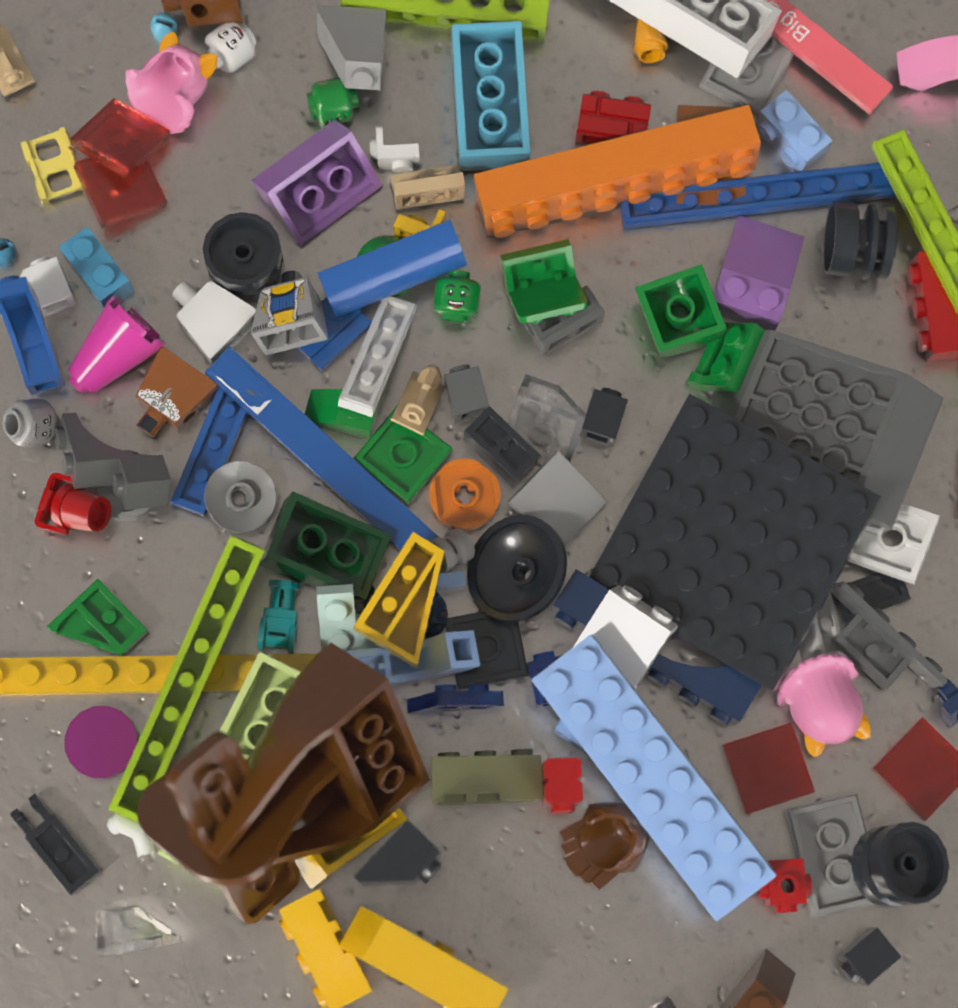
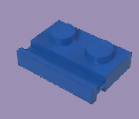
M327 297L321 302L328 340L297 347L318 367L321 373L364 335L372 323L360 309L336 318Z

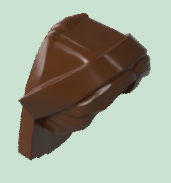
M602 802L590 804L583 819L560 831L563 843L560 847L564 854L563 861L567 870L574 877H579L585 884L590 883L600 890L619 873L635 872L646 852L650 836L626 803Z

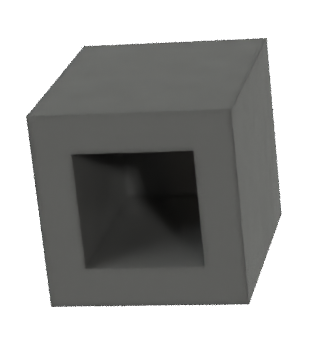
M465 364L451 368L449 370L450 373L444 375V386L454 423L478 418L489 407L479 366L470 368V365Z

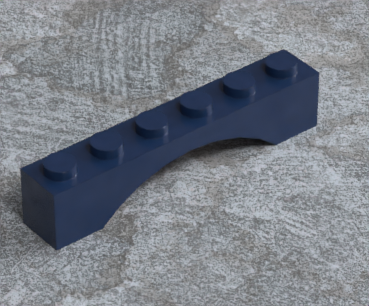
M575 569L552 606L551 611L556 613L555 620L569 629L577 626L584 631L607 595L608 590L600 583ZM660 654L656 656L647 670L649 672L647 677L662 687H666L669 684L680 691L678 697L695 707L700 703L711 710L709 716L724 726H728L729 723L737 725L741 721L762 687L760 683L730 666H691L670 660Z

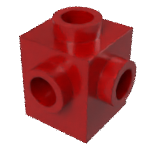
M804 858L767 860L776 871L777 876L757 891L759 899H764L765 906H775V913L798 912L797 904H807V896H812V880L809 873L805 874ZM783 880L788 885V889L786 892H784L781 888V882Z

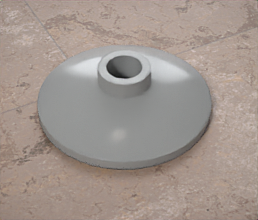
M246 461L230 462L218 468L209 478L204 493L205 506L210 517L220 527L236 533L250 532L261 527L271 517L276 505L275 486L266 471L258 465ZM234 492H240L244 495L243 504L238 505L233 502L232 495Z

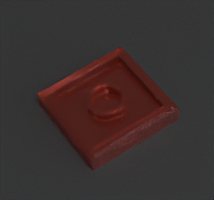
M113 98L71 137V146L128 179L170 139V130Z
M139 142L74 162L73 168L101 228L164 208L167 205L164 193Z
M922 717L871 770L923 821H926L958 788V751Z
M792 723L721 745L745 815L815 792Z

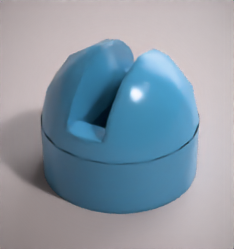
M0 238V249L6 245L9 247L0 251V268L12 266L18 258V251L12 241L5 238Z

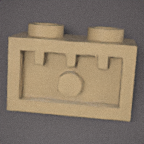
M458 165L398 173L391 176L396 210L465 199L463 172H460Z

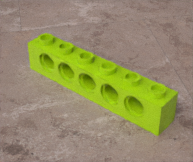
M340 0V6L386 9V21L449 30H452L453 24L521 21L522 39L544 42L549 0H483L488 4L483 8H477L472 5L476 0H453L450 3H442L439 0ZM514 4L521 7L522 10L510 12L506 7Z

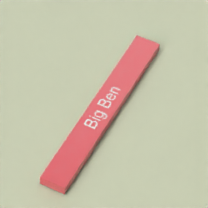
M765 0L782 10L771 36L870 115L894 87L789 1Z

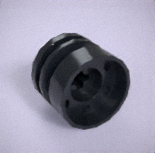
M832 201L829 206L824 233L823 266L825 274L850 276L856 261H859L862 277L869 278L874 268L876 278L887 279L891 272L898 244L895 207L892 205H882L878 214L877 205L868 204L863 219H860L857 203Z

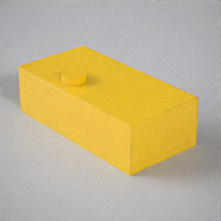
M360 906L338 946L446 1008H499L509 990L454 958L456 953L454 949L439 941H436L433 946Z

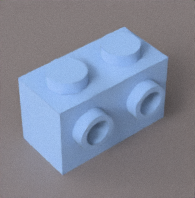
M787 90L760 111L755 123L763 139L770 142L780 153L784 162L796 172L807 171L824 157L833 141Z

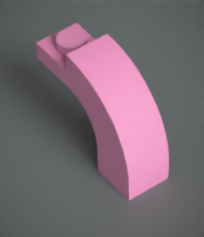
M958 35L932 39L897 52L900 85L924 91L938 84L958 79Z

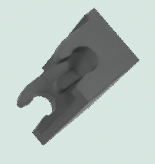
M587 285L582 287L588 301L586 309L579 310V312L573 315H558L546 318L542 322L535 324L523 323L542 355L603 322L605 311Z

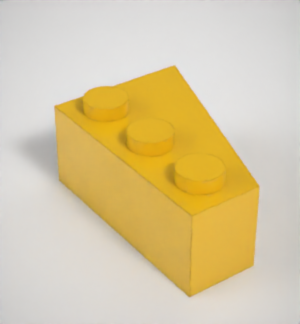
M412 532L355 623L354 631L417 669L444 550Z
M319 888L279 909L283 919L279 920L284 934L288 941L294 939L300 950L295 955L305 975L311 972L318 985L312 988L321 1008L327 1006L329 1008H341L373 991L357 957L338 947L345 933L322 889Z

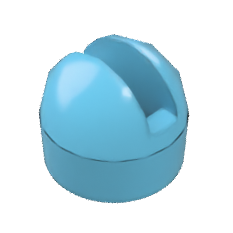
M160 12L153 17L150 27L152 35L157 41L161 42L164 36L170 32H175L178 36L179 26L173 15ZM159 22H164V23L171 24V25H172V28H170L169 26H166V25H164V24H161V23H159Z

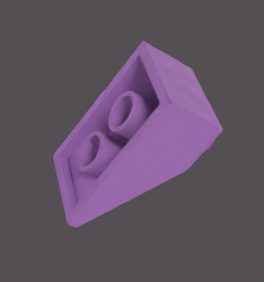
M739 215L713 291L722 317L739 323H756L764 330L775 331L780 323L805 237Z

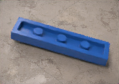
M220 387L217 389L170 501L172 505L204 517L207 514L204 500L206 484L218 468L228 463L248 415Z

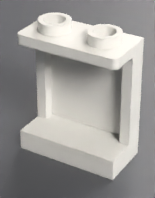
M618 585L608 591L575 645L588 635L593 634L637 691L641 686L639 684L669 636L676 631L678 625L671 621L673 617L664 609L657 606L652 608L641 600L642 595L638 591L626 585L623 587Z

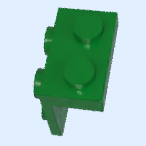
M568 239L500 255L506 292L519 322L535 324L542 322L546 318L558 315H573L579 312V310H584L588 307L587 297L576 277L572 247Z

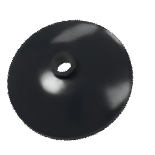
M529 515L510 516L490 526L476 542L474 558L468 562L467 581L473 600L483 612L506 622L528 620L543 612L559 594L567 571V554L559 534L548 523ZM531 569L530 576L525 580L526 572Z

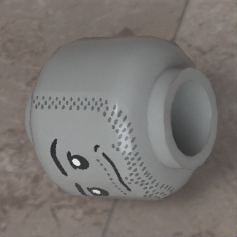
M44 399L17 400L10 404L3 416V429L10 440L18 446L44 445L50 442L55 435V430L58 427V416L51 404Z

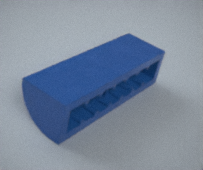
M448 220L317 274L337 318L467 265L452 222Z

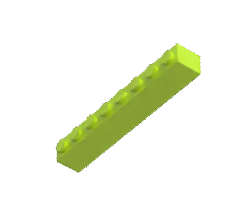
M233 534L230 535L108 810L138 822L137 807L139 800L150 784L165 775L264 554L265 548Z

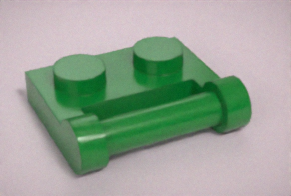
M724 321L727 328L726 332L718 339L707 344L695 372L690 373L687 384L700 391L737 393L765 330L756 323H727Z

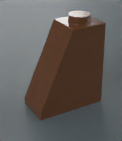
M765 949L720 1007L783 1008L786 1005L796 973L768 949Z

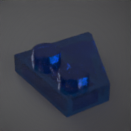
M455 684L436 685L435 692L407 699V714H415L426 710H441V712L488 710L504 706L503 691H489V685L486 684L467 686V691H457V685Z

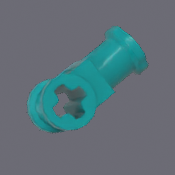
M269 580L268 586L271 588L269 608L264 607L263 618L260 621L258 650L263 651L266 647L287 649L288 653L294 654L298 634V613L294 611L296 591L300 590L301 584L289 580ZM284 593L283 606L281 607L282 594Z

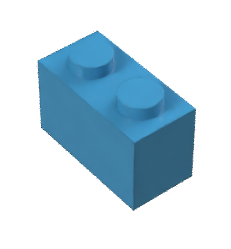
M85 227L59 246L64 259L102 308L105 307L108 300L114 295L124 301L135 293L129 279L88 227Z

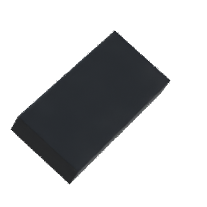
M876 573L850 582L864 594L862 599L872 608L876 607L884 610L911 600L904 581L882 573ZM831 593L841 623L844 624L852 617L853 613Z

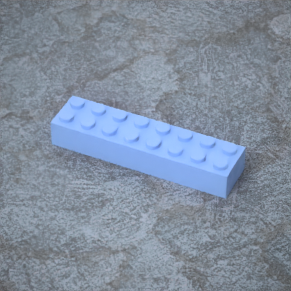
M593 634L588 635L531 679L716 922L777 876L776 871Z

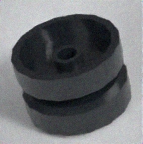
M245 212L229 214L215 222L205 236L203 255L210 280L246 303L259 300L260 291L281 282V275L284 272L285 265L279 236L271 223L257 214Z
M912 821L872 828L863 834L853 848L851 868L854 882L861 894L875 905L890 908L927 903L938 896L947 882L949 861L947 850L940 837L928 826Z

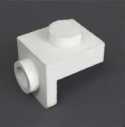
M376 127V138H369L370 158L378 159V171L392 170L398 174L412 172L413 169H420L419 143L384 145L383 127Z

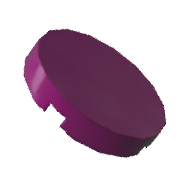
M93 706L81 711L70 722L65 734V752L70 764L81 774L94 779L111 778L123 773L138 743V734L133 721L122 711L110 706Z

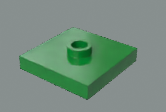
M395 407L353 459L379 483L409 505L451 454L453 448L428 428H426L422 436L391 421L396 409Z

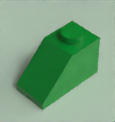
M311 389L305 415L320 429L369 440L373 435L380 409L379 402L373 416L370 417L338 406L339 397L343 389Z

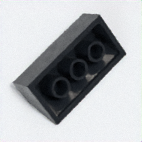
M407 819L353 877L363 886L416 885L420 879L426 884L441 869V863L438 861L441 858V851Z

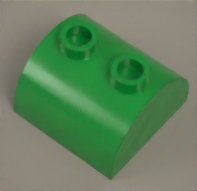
M702 264L635 287L637 298L661 357L675 356L700 348L718 339L727 330Z

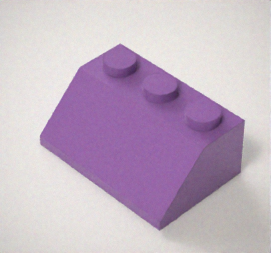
M336 120L330 122L251 180L267 207L299 246L306 243L383 186L352 131Z

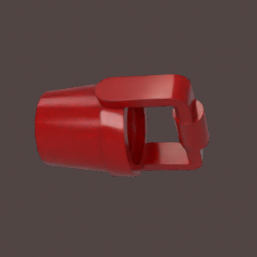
M52 473L42 493L34 522L41 529L69 536V530L74 531L76 529L99 532L108 525L112 513L111 504L106 497L89 491L86 488L74 489L70 476ZM61 481L68 482L59 488ZM50 513L56 526L47 524Z

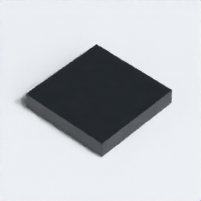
M483 611L447 619L446 632L474 630L480 661L479 667L455 674L458 691L529 677L518 622L501 621Z

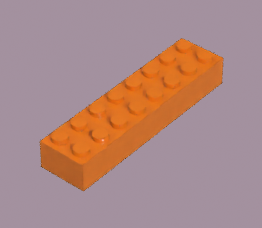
M745 105L474 174L476 199L486 237L495 236L496 238H503L512 235L518 229L526 227L529 229L542 228L548 225L549 221L561 218L564 221H570L581 217L585 212L593 210L606 212L614 209L617 204H621V202L626 200L632 204H638L648 200L651 194L664 192V195H674L681 192L685 186L697 184L699 187H705L714 184L719 178L727 176L732 178L744 177L756 168L761 141L750 105Z

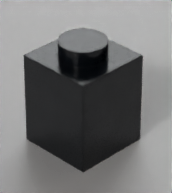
M602 388L601 391L594 389L579 436L613 447L628 399L622 398V394L619 391L611 388Z
M878 927L869 928L837 955L843 963L839 968L847 979L853 984L859 982L865 986L870 985L902 957Z

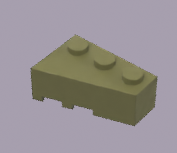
M533 749L511 750V755L496 756L495 750L475 751L474 756H460V752L438 753L437 757H431L432 806L542 802L541 755H533Z

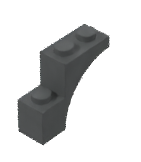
M77 413L62 414L61 428L55 430V442L57 450H63V471L65 475L70 474L74 489L113 485L114 493L116 496H121L125 510L168 506L171 478L163 455L134 454L111 447L88 432L80 422Z

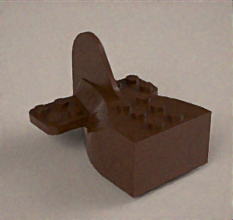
M330 642L302 670L286 691L247 761L234 738L223 731H216L210 734L174 764L168 774L158 778L147 787L138 803L137 818L144 834L155 846L196 878L210 884L220 885L234 913L245 923L253 924L264 917L298 885L301 874L294 859L334 850L362 838L384 822L430 781V778L389 679Z

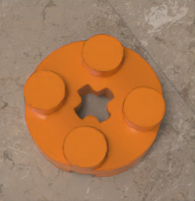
M464 458L448 462L436 474L430 484L429 501L431 509L442 525L452 529L461 528L465 531H472L483 527L493 519L500 504L501 489L497 477L487 467L483 466L482 463L473 459ZM461 486H467L469 492L475 493V497L470 498L468 504H462V501L454 496V494L460 493Z

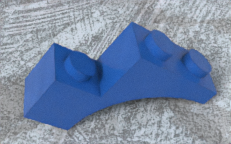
M17 275L0 279V314L10 336L25 387L31 395L65 386L66 383L57 351L49 337L39 298L26 276L20 278Z

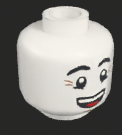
M223 23L210 32L204 41L206 48L204 54L213 53L217 55L216 69L219 68L226 73L235 72L255 55V36L243 23Z

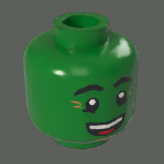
M340 77L315 82L312 85L311 92L306 93L312 121L318 120L319 124L323 127L333 120L340 124L351 121L353 108L359 107L356 89L345 88Z
M454 270L449 272L448 277H442L436 281L433 309L438 314H441V320L468 323L469 317L478 314L481 285L477 281L469 279V272Z

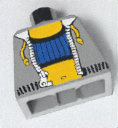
M296 271L284 272L281 275V284L269 286L260 291L251 335L265 355L328 340L321 299L307 278H302L301 274Z

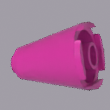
M115 295L106 303L68 368L69 373L72 375L68 379L69 382L83 394L87 391L95 394L157 353L166 344L164 340L157 339L160 336L159 333L132 307L126 312L120 306L124 301Z

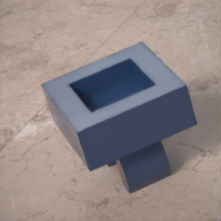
M948 679L944 686L937 687L939 691L937 697L943 703L941 705V718L952 728L958 723V689Z

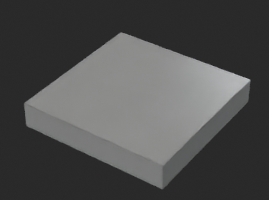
M555 451L507 501L519 515L533 516L552 526L561 537L564 546L608 502L559 451Z

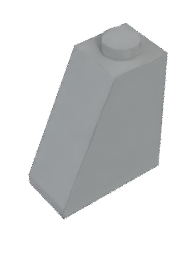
M317 5V37L344 87L380 90L386 40V9Z

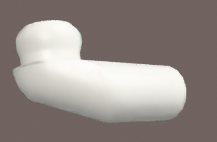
M117 813L109 817L107 826L110 832L113 834L122 833L131 837L138 857L156 851L154 844L146 837L138 822Z

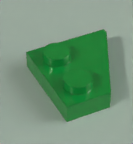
M98 578L46 626L52 633L119 656H124L149 632Z

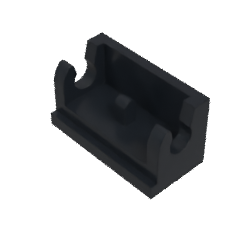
M490 406L464 430L463 440L513 489L521 482L522 477L529 470H533L538 459L541 457Z

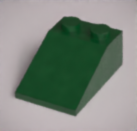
M292 491L283 501L265 545V551L259 566L289 579L315 587L353 584L354 598L365 601L391 534Z

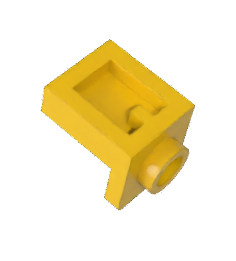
M438 210L432 226L427 225V221L417 215L409 214L407 217L398 214L393 226L394 236L403 239L446 221V211Z

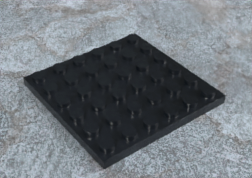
M689 393L589 577L606 587L608 591L618 585L621 587L626 585L635 589L642 595L641 600L652 608L654 606L660 607L673 617L671 621L678 625V628L673 633L674 635L768 689L776 691L883 497Z

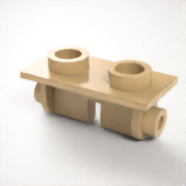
M5 24L0 25V90L3 96L6 97L34 83L35 80Z
M428 365L422 369L420 374L415 371L412 372L391 421L422 436L424 435L445 387L439 384L442 375L438 366Z

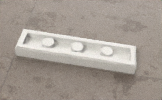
M392 296L381 300L339 397L338 406L370 417L373 416L415 316L416 304Z

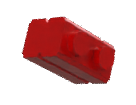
M591 91L590 94L583 93L575 142L591 145L648 130L651 104H646L642 98L627 96L624 100L610 98V95L603 91Z
M577 757L547 758L543 762L542 780L544 786L542 806L551 808V815L573 814L575 806L583 800V782L579 781L582 778V763Z

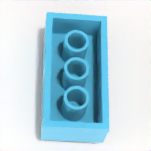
M521 21L453 24L451 44L460 171L492 170L530 160Z

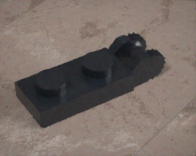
M33 794L28 798L30 805L40 814L44 822L34 829L26 815L17 808L10 815L26 835L24 837L65 890L70 895H74L97 876L101 870L58 816L52 814L44 802L36 794Z

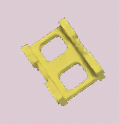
M65 127L28 142L26 140L20 142L27 164L32 168L36 179L35 186L43 206L50 204V200L81 189L83 192L89 190L83 171L79 168L69 133L65 130ZM55 139L61 150L60 155L46 161L40 160L36 146ZM63 170L68 171L72 185L57 192L51 191L47 181L48 176Z

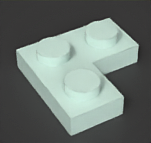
M353 584L316 587L322 650L330 642L346 652L382 648L354 631V625L361 614H355Z

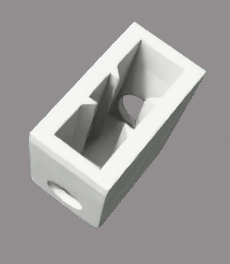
M183 281L172 293V297L183 306L176 315L179 325L210 365L229 346L233 349L252 329L256 309L212 281L207 282L199 291L187 281Z

